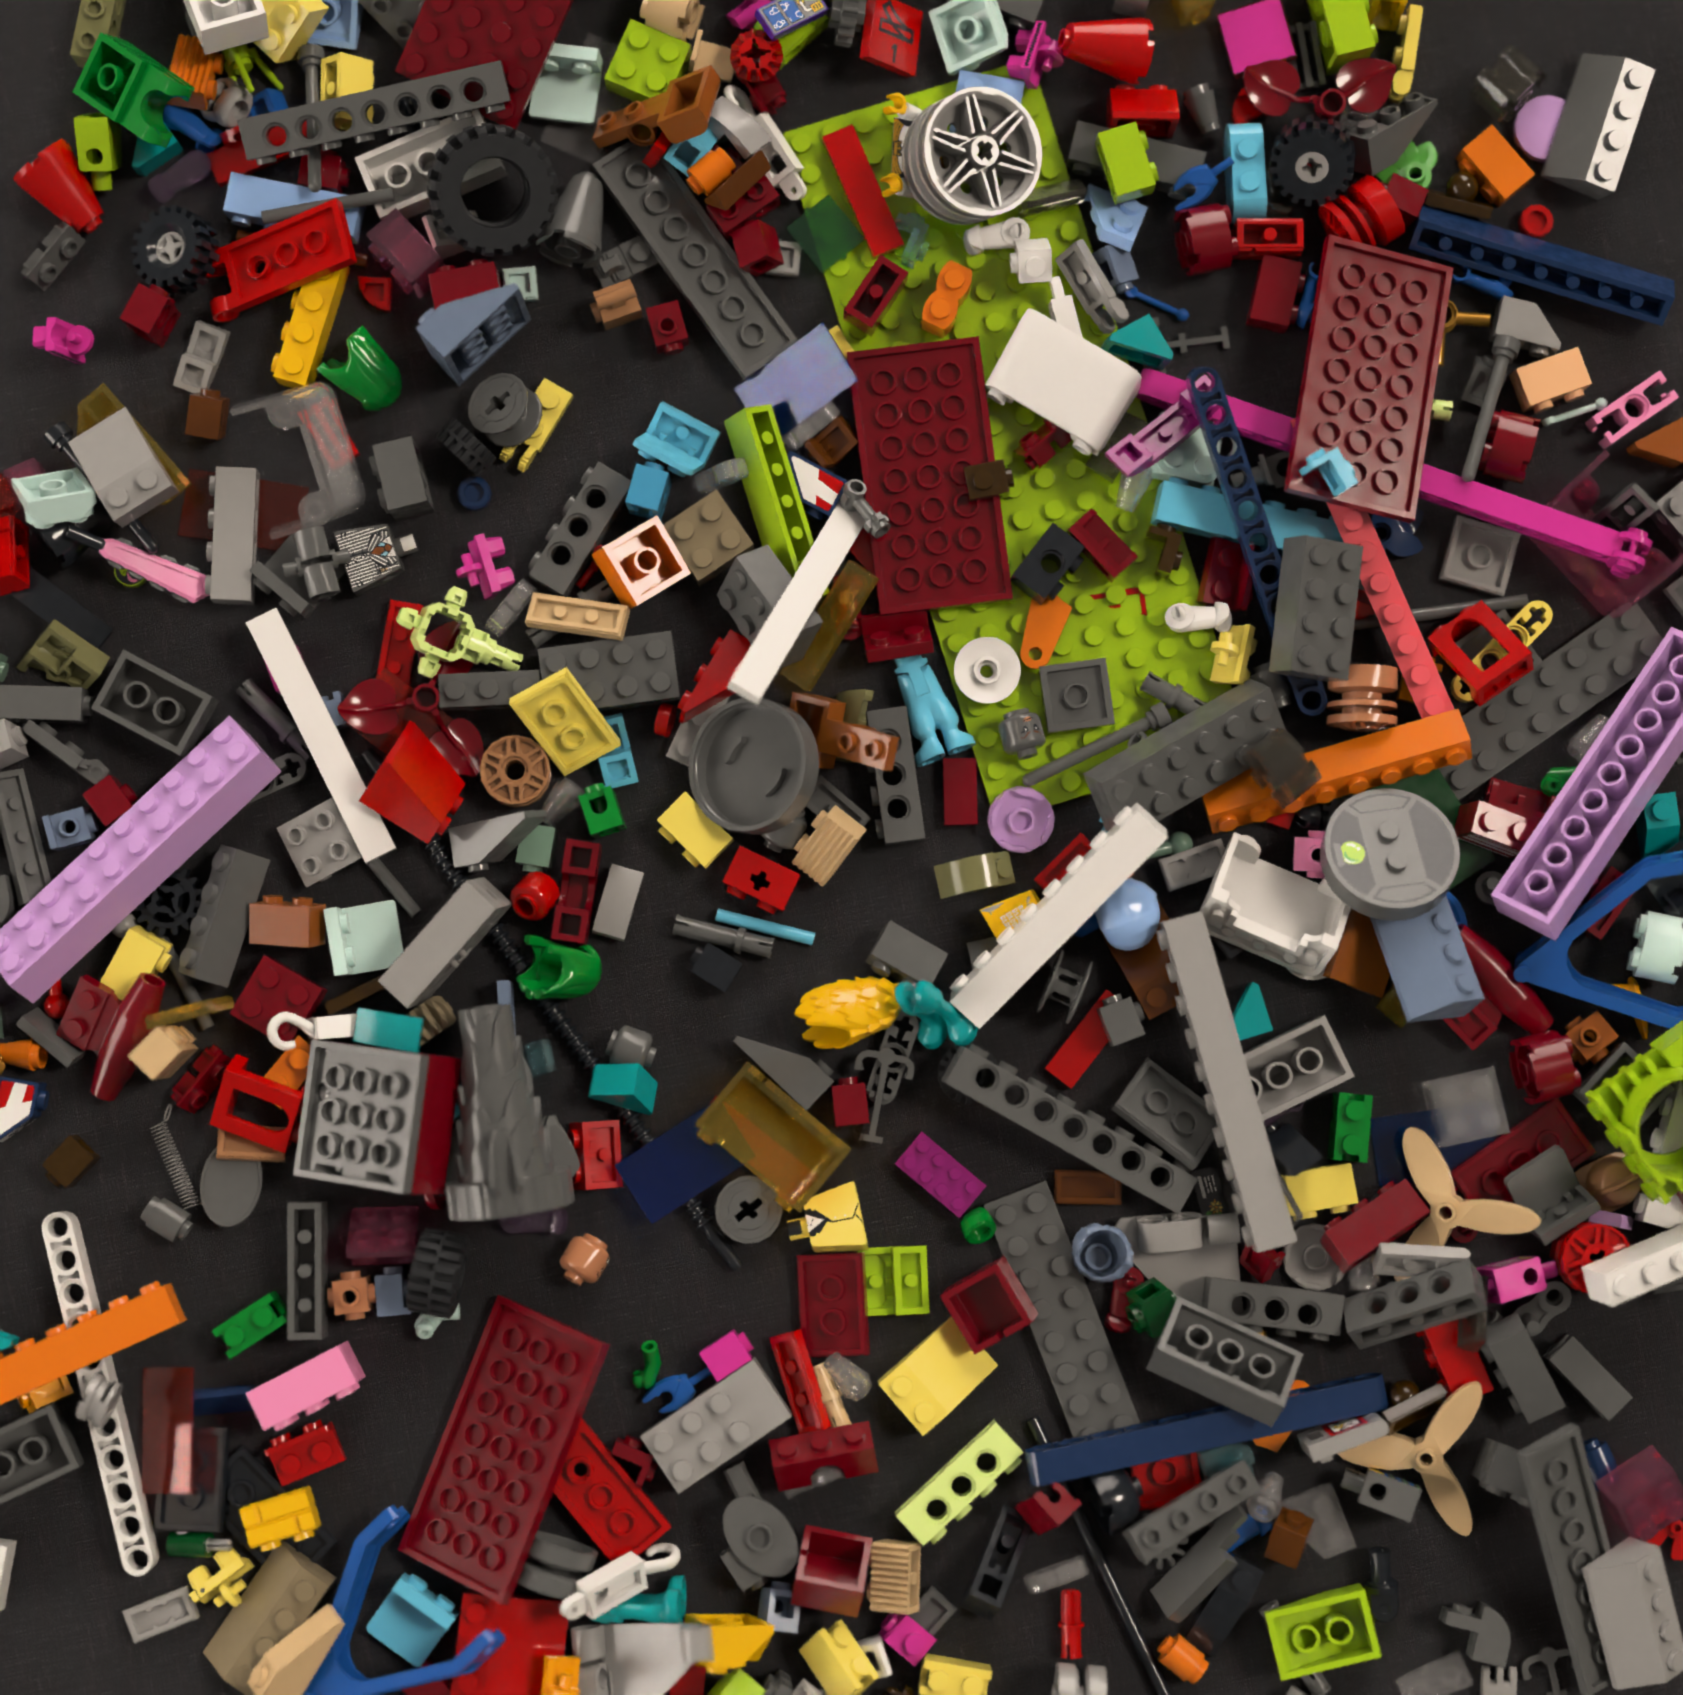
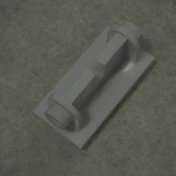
M63 221L59 226L55 224L52 231L42 242L47 249L42 252L37 248L29 259L22 264L24 268L21 273L45 292L78 253L86 240L69 224Z

